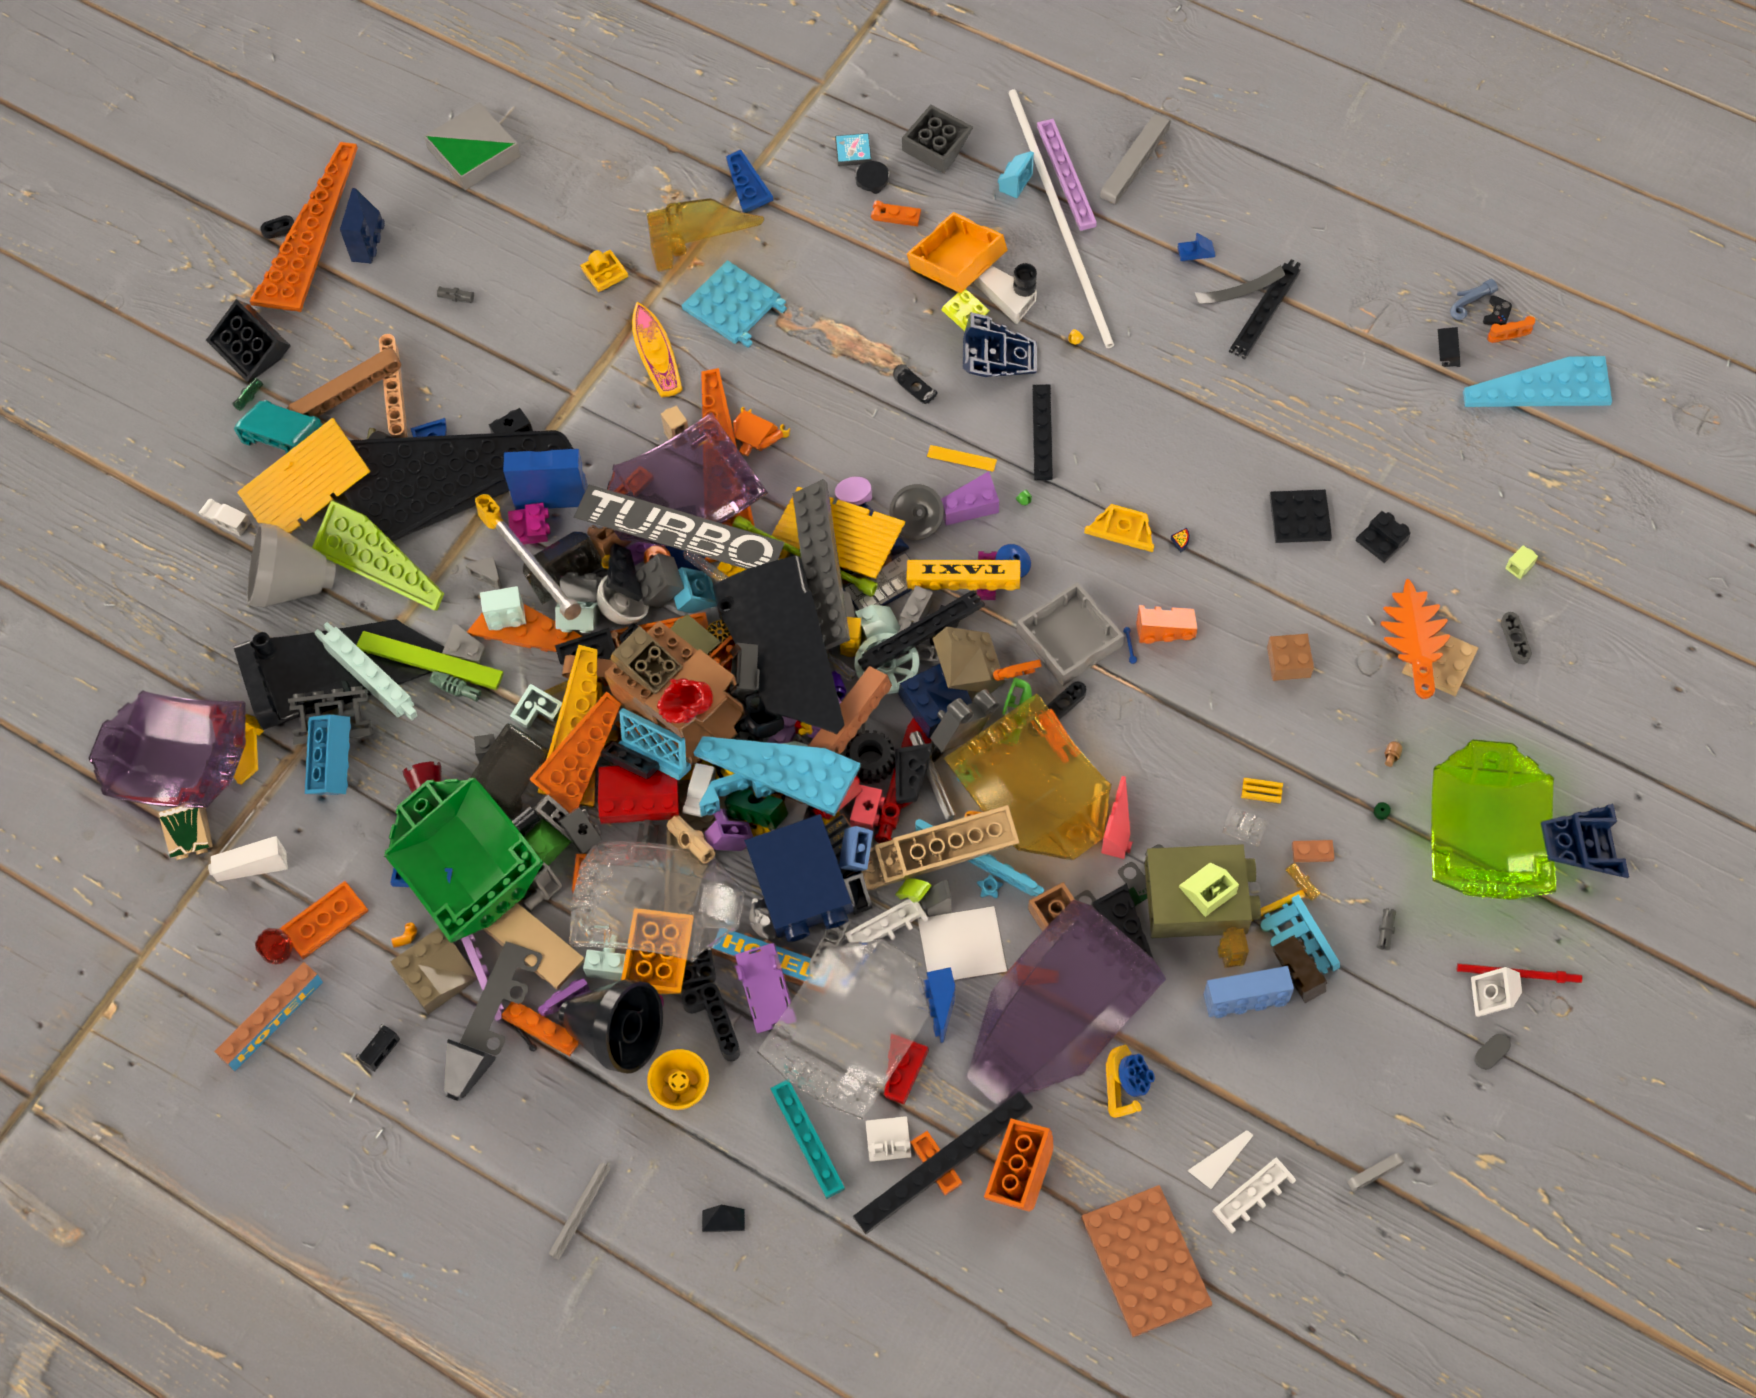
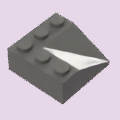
M930 104L902 137V151L945 173L958 156L973 126Z

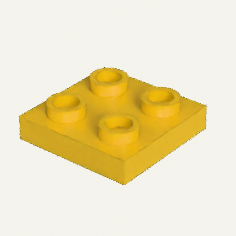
M611 249L604 253L600 250L592 252L588 257V261L580 265L581 270L598 293L628 277V272Z

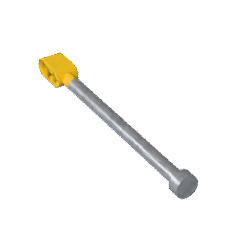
M486 494L478 496L475 499L479 518L488 528L497 529L560 605L561 614L567 620L577 618L581 613V606L577 601L566 596L504 522L500 507L492 497Z

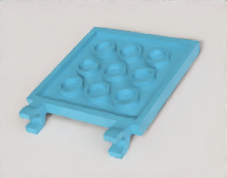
M728 260L682 304L684 311L732 343L736 344L740 341L747 348L753 344L750 340L752 336L747 332L772 307L776 308L780 313H783L787 307L784 306L786 301L780 297L779 293Z

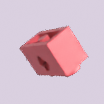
M860 785L863 791L856 796L850 817V825L874 831L875 826H879L881 815H878L885 803V797H883L882 789Z

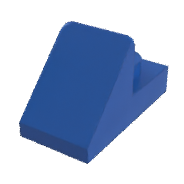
M1196 233L1195 241L1178 243L1177 248L1180 261L1215 257L1212 241L1199 233Z

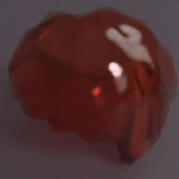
M267 928L258 935L255 942V950L267 963L282 964L292 954L293 943L285 931Z

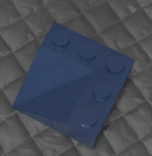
M352 188L340 232L351 262L372 264L373 257H376L377 254L376 247L377 243H380L381 229H384L385 221L382 219L380 211L356 188Z
M941 664L933 666L901 682L899 685V697L927 738L932 736L941 722V719L937 716L940 710L946 713L948 711L947 706L958 698H961L966 705L973 703L967 690L948 688Z

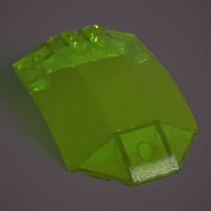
M1473 739L1463 749L1457 750L1450 755L1442 764L1436 765L1433 769L1431 804L1432 881L1461 892L1464 895L1515 900L1555 893L1554 861H1550L1547 858L1540 824L1542 821L1553 819L1554 777L1550 774H1545L1538 768L1539 765L1529 756L1525 757L1518 751L1516 745L1508 742Z

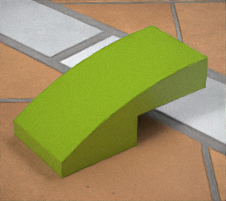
M906 879L895 895L900 900L908 898L913 903L921 901L932 885L918 879Z

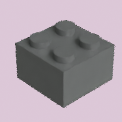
M657 553L636 572L644 605L662 608L684 589L674 557Z

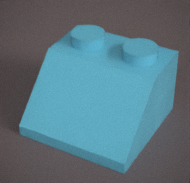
M1030 151L1017 155L1011 162H1008L1004 174L1001 173L998 178L1000 192L1016 199L1033 175L1034 152Z
M681 567L678 571L684 589L674 597L677 610L694 613L717 606L710 573Z

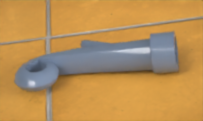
M1489 279L1481 286L1457 292L1458 296L1463 297L1452 305L1450 309L1451 316L1456 320H1462L1467 317L1468 313L1463 307L1479 298L1498 291L1496 282L1493 279Z

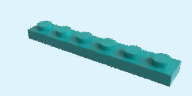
M787 1079L771 1087L770 1090L825 1198L828 1199L845 1190L790 1080Z

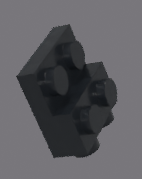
M1381 511L1370 521L1369 526L1357 536L1356 542L1385 563L1409 540L1411 532H1409V527L1406 524L1396 522L1393 514Z

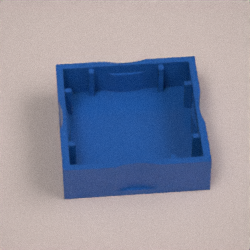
M579 449L543 452H504L503 472L515 510L525 509V505L544 503V507H548V509L579 506L588 487L586 475L582 470Z

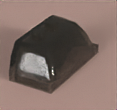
M571 532L533 555L559 587L560 578L567 575L568 572H576L578 576H585V574L604 568L602 566V558L590 537L583 532ZM524 563L523 574L541 604L543 605L553 599L551 594Z

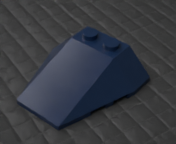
M971 312L963 336V369L969 374L982 377L1034 374L1037 372V342L1019 332L1014 333L1006 329V325H999L988 316Z

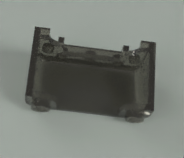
M508 723L502 729L470 778H476L505 814L513 818L516 813L521 811L523 806L521 795L531 782L529 779L546 761L549 749L517 726Z

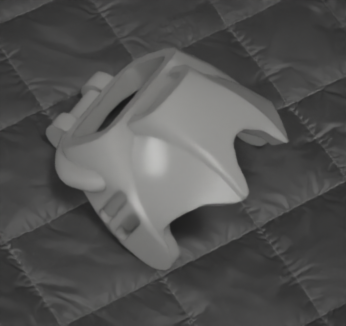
M754 898L749 917L750 922H752V929L764 939H775V929L767 905L764 903V898Z

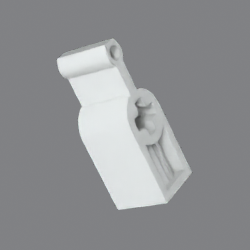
M209 499L199 511L201 516L212 520L218 526L240 537L251 523L247 514L229 505H221L212 499Z
M699 763L695 764L683 813L701 817L699 803L711 781L715 780V767Z

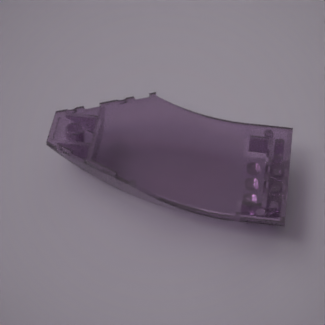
M1073 899L1024 951L991 991L967 1079L996 1105H1000L1019 1091L1025 1095L1047 1088L1052 1084H1058L1068 1078L1082 1075L1122 1027L1165 982L1164 974L1152 957L1091 905Z

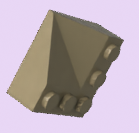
M945 627L933 638L948 688L976 692L987 689L992 693L1005 682V679L996 681L993 677V672L1001 669L989 633Z
M439 927L390 961L398 975L428 1015L478 980L476 974L454 943L448 941Z

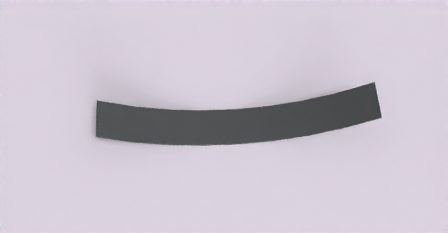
M1280 265L1265 275L1242 285L1219 291L1194 294L1198 303L1231 300L1260 290L1285 276V273Z

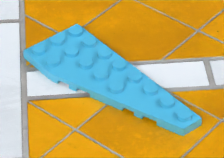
M1605 356L1566 357L1465 387L1463 391L1465 407L1607 406L1612 403Z
M702 736L693 752L696 757L833 816L837 813L861 767L859 762L826 748Z

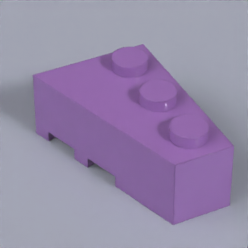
M989 471L941 499L944 505L943 519L946 526L999 513V499Z

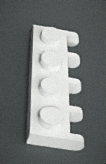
M907 899L846 932L845 937L856 956L860 958L862 957L860 950L871 944L873 949H876L878 946L875 941L886 935L893 940L895 939L893 932L906 925L907 929L911 930L913 927L910 922L920 917L926 922L928 917L919 902L913 903L910 899Z
M1276 1157L1215 1207L1212 1212L1229 1232L1233 1234L1236 1231L1232 1225L1234 1221L1240 1216L1246 1222L1249 1221L1250 1217L1246 1211L1256 1203L1263 1209L1266 1206L1262 1200L1264 1196L1272 1190L1279 1196L1282 1191L1278 1185L1286 1178L1292 1184L1296 1179Z

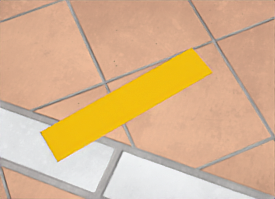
M930 445L927 454L929 458L993 472L997 459Z

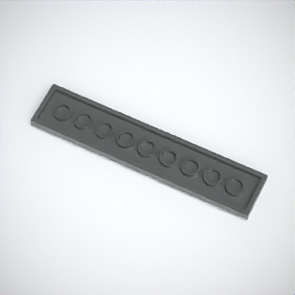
M822 479L792 494L801 559L809 590L812 592L825 648L828 650L849 641L850 635L828 484Z

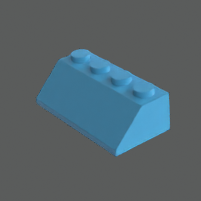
M331 714L309 717L305 794H346L348 787L347 771L349 768L348 751L350 749V717Z

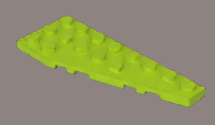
M331 500L312 548L326 556V559L432 610L438 611L444 593L366 515Z

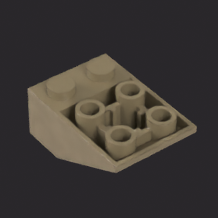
M640 626L612 653L610 658L624 673L654 694L683 667Z

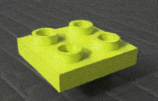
M967 289L962 293L958 292L941 309L964 331L971 312L986 316L990 311Z

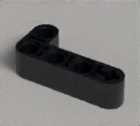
M698 906L691 907L687 912L689 915H694L691 944L695 964L686 965L684 976H691L689 980H683L682 989L685 990L706 983H714L716 980L707 921L704 910ZM696 916H698L700 925H696L695 923ZM698 934L705 935L702 939H695ZM700 953H708L704 958L698 957ZM705 971L711 972L707 977L702 976V973Z
M706 983L685 991L681 997L685 1011L693 1014L706 1009L722 1056L727 1061L737 1060L740 1056L739 1044L717 985ZM709 992L716 993L712 998L706 997V994ZM689 999L696 1000L692 1005L687 1004ZM715 1010L722 1011L719 1016L712 1015ZM722 1028L729 1029L726 1034L719 1033ZM729 1041L733 1049L732 1052H729L726 1043Z

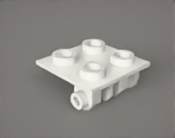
M907 1116L865 1121L870 1162L911 1158Z

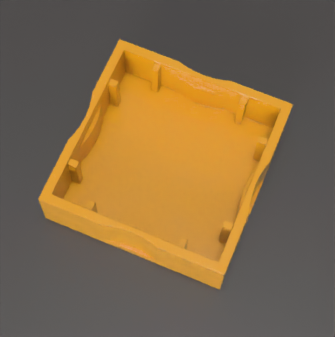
M953 212L929 236L913 247L907 253L911 270L962 293L1008 250L1003 234L988 227L980 226L970 219Z

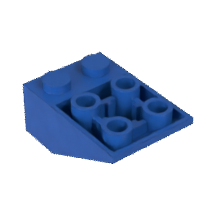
M951 967L927 972V979L924 980V992L926 999L929 1001L928 1007L934 1022L935 1037L939 1036L941 1043L945 1040L955 1003V982Z

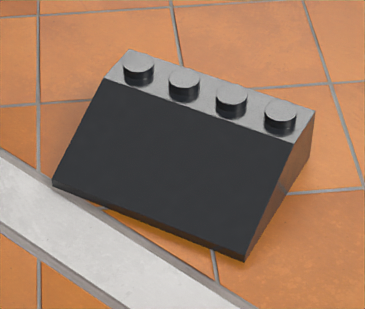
M238 299L234 301L206 339L248 383L281 360L291 346L255 309Z

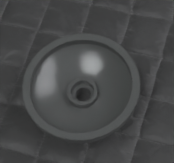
M912 484L899 490L893 497L889 515L905 521V525L899 534L909 539L921 540L933 535L941 526L944 518V505L938 493L932 488L922 484ZM919 509L922 510L921 516L917 515V511Z

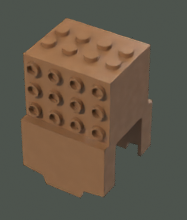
M658 621L647 633L683 666L671 679L685 678L707 683L713 692V704L709 710L697 715L689 723L666 722L662 718L663 715H659L660 710L657 709V705L664 694V690L672 684L670 680L654 694L624 673L615 663L604 674L613 697L621 703L622 709L624 708L677 734L681 738H685L686 762L693 766L701 760V758L694 756L693 752L702 736L733 739L737 735L734 727L743 717L745 711L740 702L724 691L730 683L734 686L736 685L734 675L702 650L695 649L666 625ZM673 741L677 748H679L678 743Z

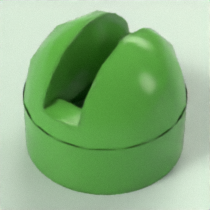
M1026 489L1016 497V500L1021 505L1026 506L1031 503L1032 496Z

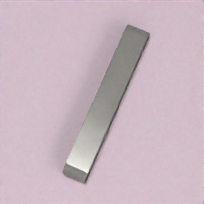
M1156 113L1152 116L1103 186L1100 198L1115 205L1119 202L1167 133L1171 124L1170 119Z

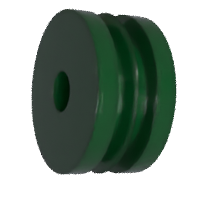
M1384 802L1378 803L1374 808V815L1380 820L1387 819L1391 812L1390 806Z

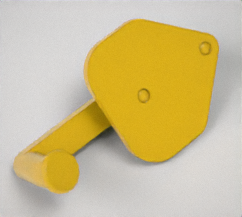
M1127 1045L1113 1048L1106 1062L1108 1112L1113 1118L1126 1116L1142 1110L1140 1103L1136 1100L1126 1106H1122L1119 1064L1125 1056L1132 1055Z

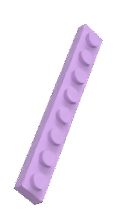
M1054 119L1037 122L1038 131L1079 230L1082 231L1096 227V219Z

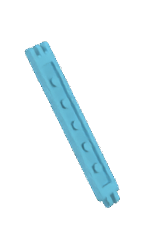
M921 819L915 822L916 831L933 827ZM990 854L967 860L1030 896L1036 897L1044 893L1043 887L1031 880L1030 876L1025 873H1018L1012 866L998 862Z

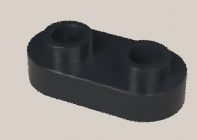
M284 215L266 221L260 227L261 233L267 239L287 234L294 224V219L291 216Z

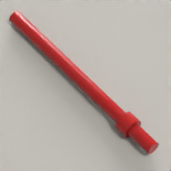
M1457 963L1456 970L1457 972L1484 974L1501 969L1502 967ZM1512 969L1519 972L1521 978L1553 980L1556 983L1564 984L1565 982L1582 983V975L1567 974L1566 971L1545 972Z

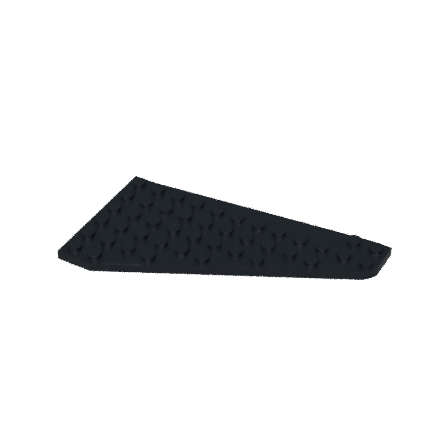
M556 430L349 440L370 472L343 493L353 510L366 515L394 542L476 506L475 499L480 495L486 494L493 499L509 492L503 472L504 452H543L574 448L568 438Z

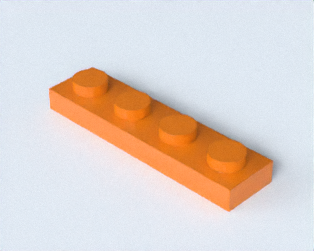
M511 1002L502 1013V1019L569 1057L579 1045L564 1027L521 1003Z

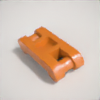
M1527 316L1525 320L1518 322H1509L1501 326L1493 324L1487 340L1491 343L1529 335L1535 324V318Z

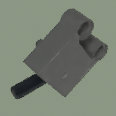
M987 689L980 691L974 697V703L966 705L961 698H958L947 706L948 711L946 713L943 710L937 713L941 722L930 737L935 743L931 756L933 762H936L947 750L976 740L993 712L999 706V702Z

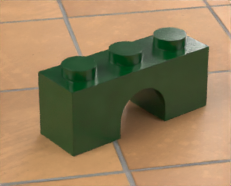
M748 789L734 791L724 802L728 810L727 812L731 817L774 830L789 814L782 799L768 795L762 802L758 803L754 792Z

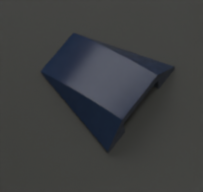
M1613 803L1605 807L1593 808L1590 811L1577 812L1570 816H1561L1542 821L1540 824L1548 860L1629 878L1626 859L1617 858L1611 827L1617 822Z

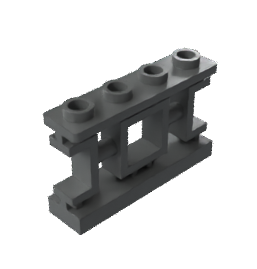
M362 686L350 687L351 691L343 692V688L331 690L332 694H324V691L312 692V696L305 697V693L293 694V698L288 699V703H290L289 708L290 710H300L302 728L292 729L294 737H292L293 745L307 743L308 735L301 736V732L308 731L307 722L309 717L322 716L321 706L338 705L339 716H355L356 725H364L365 728L350 730L349 738L374 735L373 727H371L372 721H362L359 702L369 701L368 689L363 690ZM361 695V698L353 699L354 708L352 709L344 708V700H335V697ZM322 699V703H314L316 713L306 714L305 705H297L299 701Z

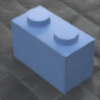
M858 826L844 829L839 868L853 872L868 869L873 830Z

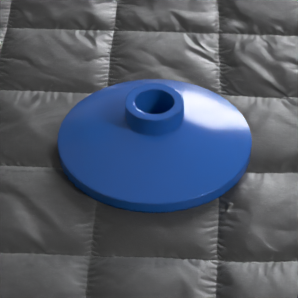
M1015 544L1002 546L996 553L995 560H1015L1013 558L1015 557L1017 560H1020V578L1026 576L1031 568L1029 554L1022 547Z

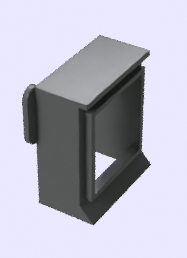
M736 643L730 651V654L733 656L731 674L734 675L736 680L735 686L731 684L730 692L732 693L730 695L735 698H745L746 695L754 693L759 688V669H757L758 645Z

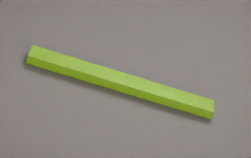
M366 631L362 632L356 645L363 652L432 672L448 674L460 680L494 690L498 689L504 675L501 670Z

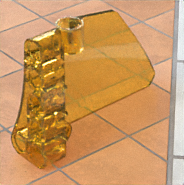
M711 198L670 203L665 209L646 213L650 246L658 272L673 268L674 259L672 255H684L687 252L685 243L759 226L764 221L763 216L738 211Z

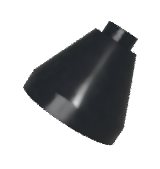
M625 979L576 995L572 999H567L561 1005L559 1021L566 1031L605 1068L629 1074L640 1070L654 1054L662 1032L663 1007L657 990L651 984Z

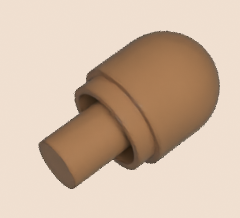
M1393 741L1387 745L1385 750L1386 766L1392 767L1393 763L1400 758L1402 746L1399 742Z

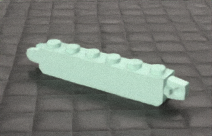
M326 622L323 625L328 632L326 635L318 629L315 631V635L323 642L328 653L396 717L404 714L412 721L418 716L413 708L414 703L411 697L337 627L334 628Z

